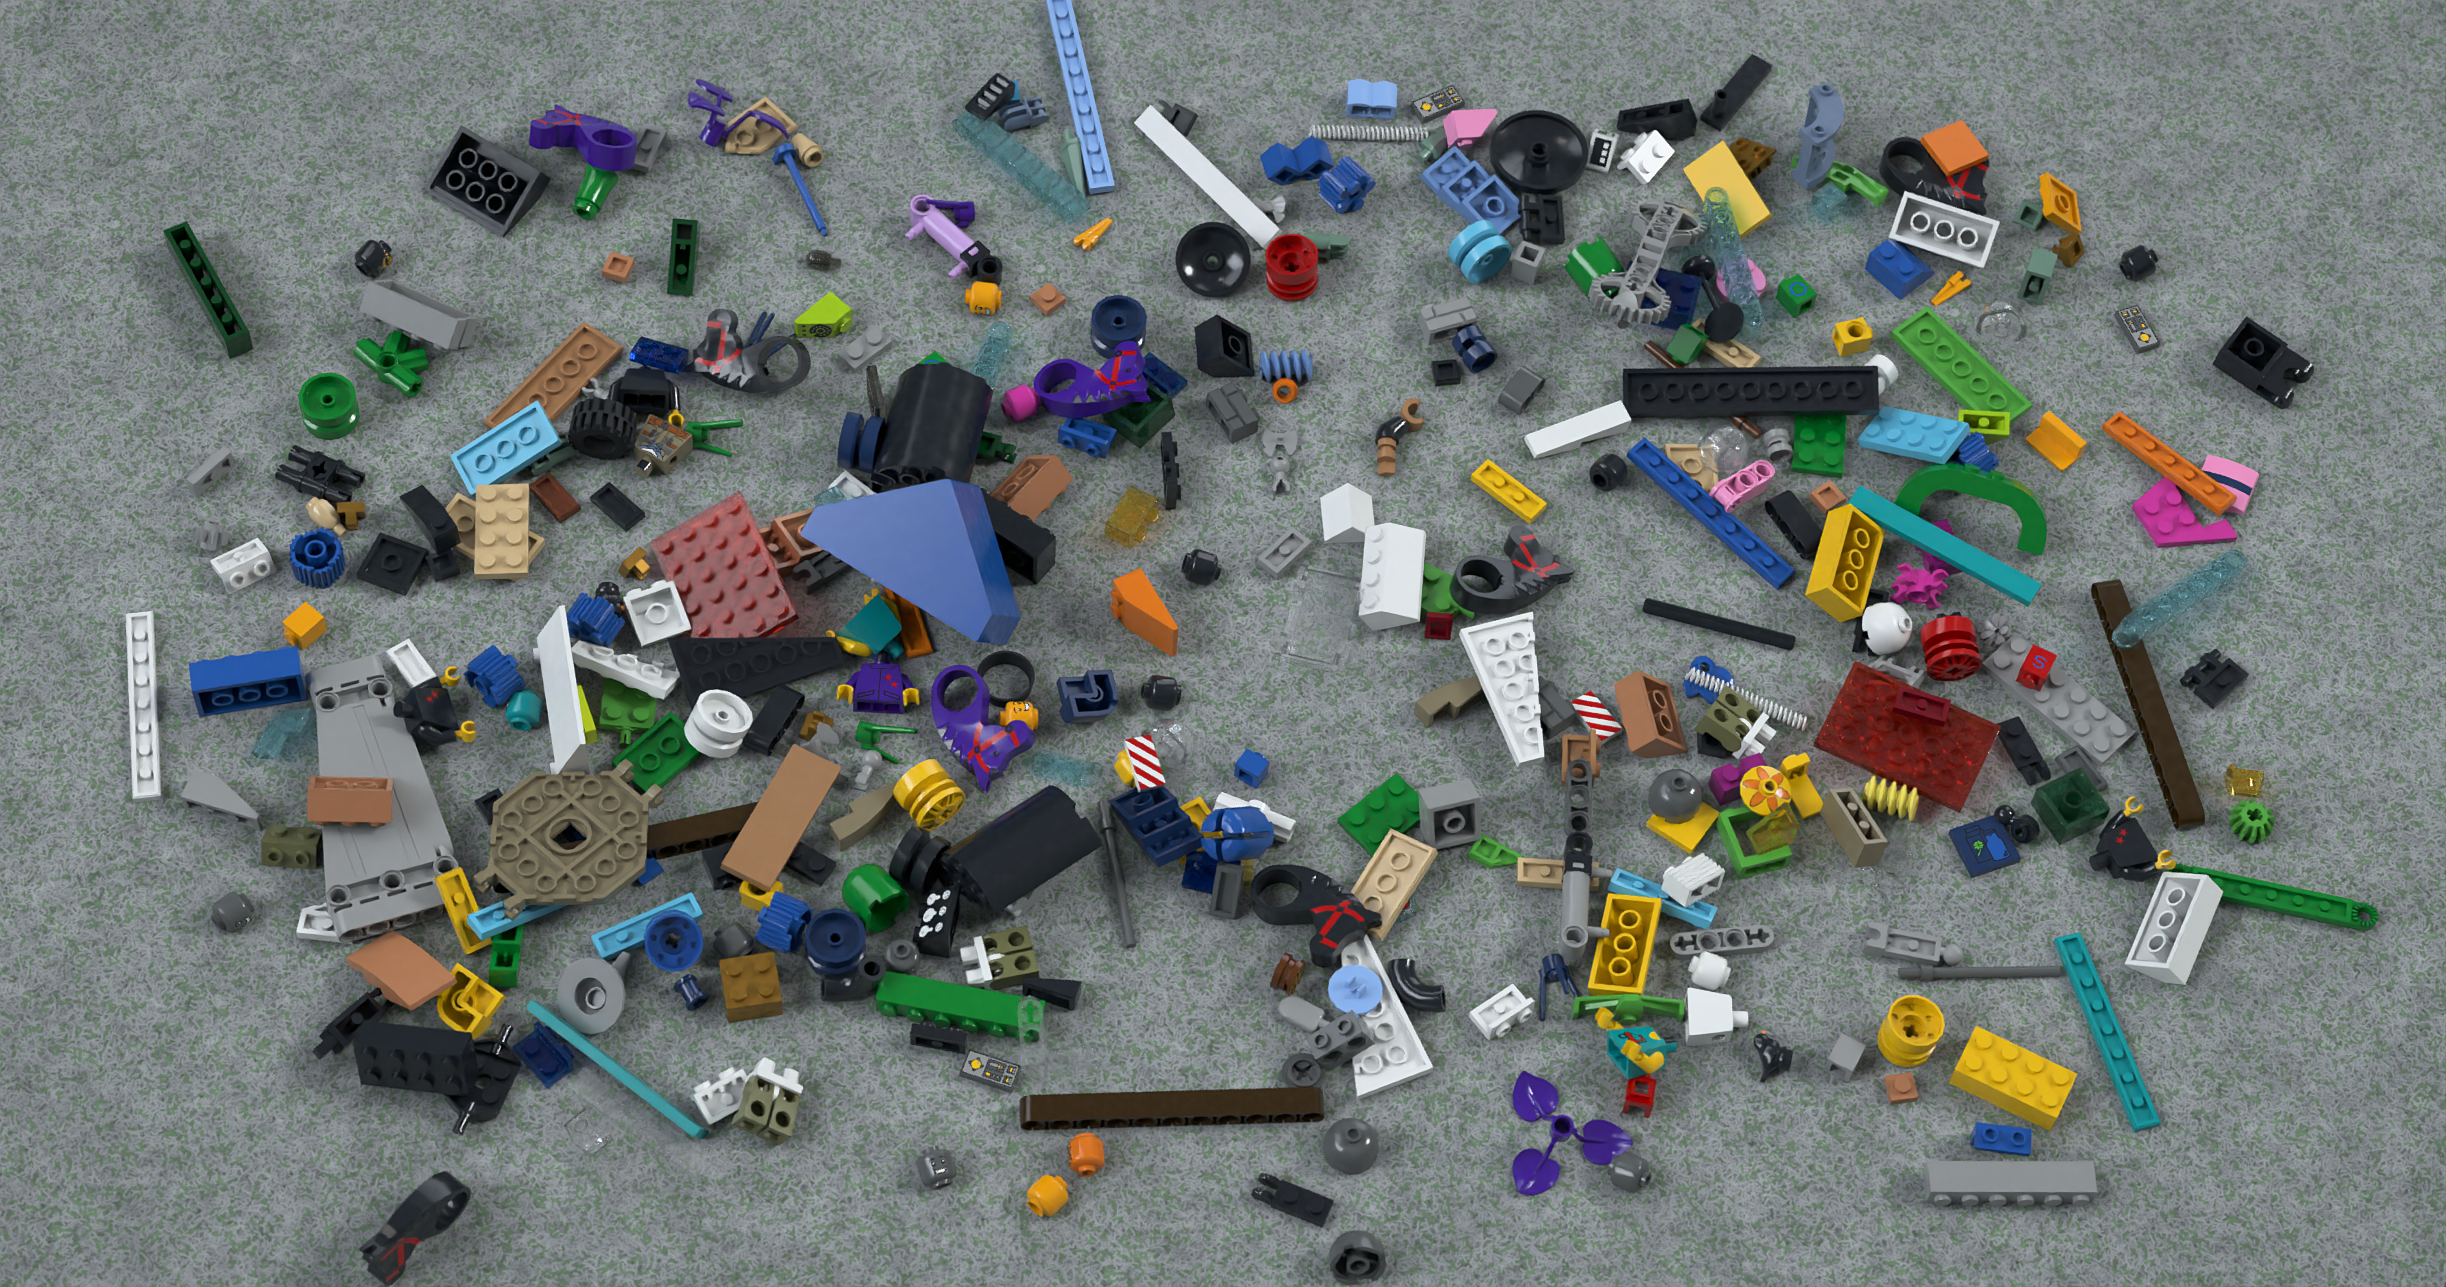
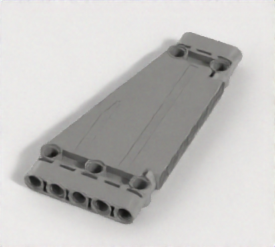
M374 655L309 672L305 676V682L316 710L319 776L394 778L391 823H386L385 826L380 827L370 826L369 822H358V825L345 826L341 822H330L329 825H322L326 910L331 916L339 941L343 943L352 942L449 915L434 878L443 874L441 871H450L457 868L458 862L454 858L451 839L414 739L407 732L404 718L396 717L393 713V707L396 703L393 696V688L391 682L386 677L380 658ZM389 885H395V886H397V887H396V888H388L387 886H389ZM335 900H343L344 902L335 903V902H333V901H335Z

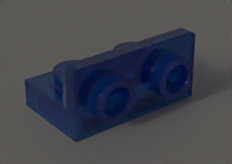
M641 336L630 352L629 361L678 374L679 371L684 372L683 369L688 365L689 349Z
M1149 352L1144 357L1145 366L1142 371L1149 385L1147 389L1155 399H1161L1168 404L1187 386L1188 381Z
M1196 850L1187 854L1181 887L1212 895L1216 868L1220 861L1214 860L1205 852ZM1223 861V863L1241 866V861Z
M537 1021L533 1024L534 1031L515 1044L512 1049L545 1088L549 1089L574 1070L572 1061L574 1055L566 1045L561 1046L556 1041L557 1037L548 1025L544 1027Z

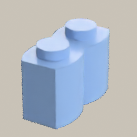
M1363 79L1348 81L1347 116L1395 119L1397 109L1396 84L1388 81L1372 83Z

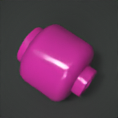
M1021 385L1004 393V402L1001 403V409L1006 417L1010 416L1012 420L1019 422L1036 415L1041 403L1034 388Z

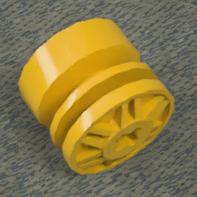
M928 759L912 767L901 777L893 790V796L903 809L910 811V817L919 827L927 831H932L953 818L965 802V793L957 787V784L952 779H949V774L935 759Z
M1906 995L1897 999L1889 1008L1877 1034L1878 1048L1883 1056L1893 1064L1904 1068L1917 1067L1924 1064L1933 1053L1936 1044L1943 1034L1945 1022L1942 1012L1928 998L1919 995Z

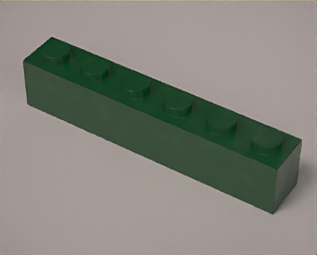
M185 221L163 230L169 252L229 359L252 350L253 345L249 330L188 222Z

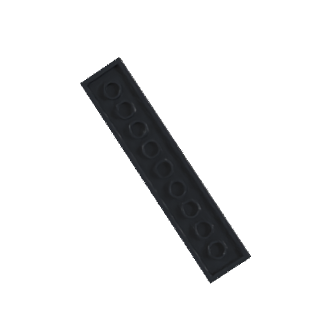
M1878 366L1623 369V405L1630 418L1879 415Z

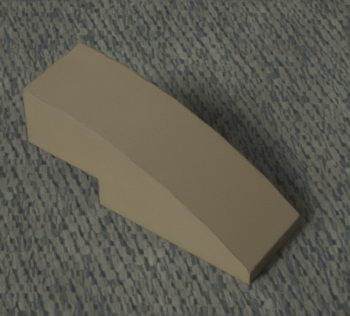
M1477 676L1458 680L1435 689L1415 702L1414 715L1429 728L1446 714L1454 720L1486 697Z
M897 781L848 803L849 814L830 823V836L840 852L859 842L883 821L897 801L893 796V790Z

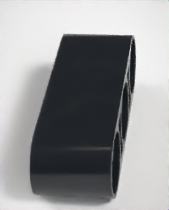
M1786 490L1766 500V512L1769 516L1772 515L1771 519L1783 535L1786 534V539L1798 554L1801 553L1799 556L1804 560L1817 554L1823 531L1793 492Z
M779 684L745 735L743 745L769 757L772 754L770 750L774 751L786 731L784 729L787 730L798 714L799 711L797 709L800 710L802 708L805 695L784 684Z

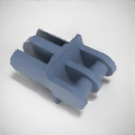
M1023 96V102L1000 108L998 113L1005 130L1010 131L1029 126L1032 129V126L1047 122L1049 116L1047 113H1044L1046 109L1041 105V98L1025 99V96Z

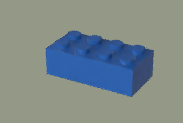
M282 647L278 650L255 651L247 655H229L221 659H203L195 663H189L191 689L199 717L307 701L304 671L298 647Z

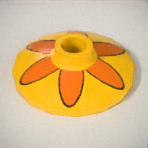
M1758 766L1751 768L1744 774L1740 782V795L1744 804L1752 812L1760 816L1771 817L1780 814L1788 807L1791 800V787L1787 778L1780 771L1769 766ZM1765 784L1769 785L1772 791L1767 790Z

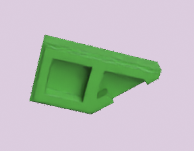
M1482 833L1481 839L1475 841L1467 855L1468 858L1489 869L1517 864L1518 857L1524 858L1523 855Z

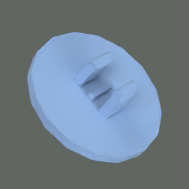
M1360 965L1344 966L1337 970L1329 980L1328 986L1330 1001L1336 1009L1345 1014L1351 1010L1358 1015L1368 1014L1381 1001L1383 991L1381 981L1374 971Z

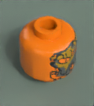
M1080 1133L1069 1142L1067 1146L1068 1165L1072 1171L1079 1173L1082 1177H1091L1103 1168L1105 1164L1104 1145L1096 1135Z

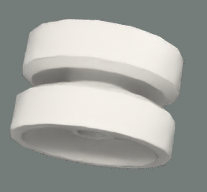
M708 690L700 695L684 727L685 736L695 749L707 756L715 758L731 757L737 753L753 721L752 712L748 705L738 696L728 691Z

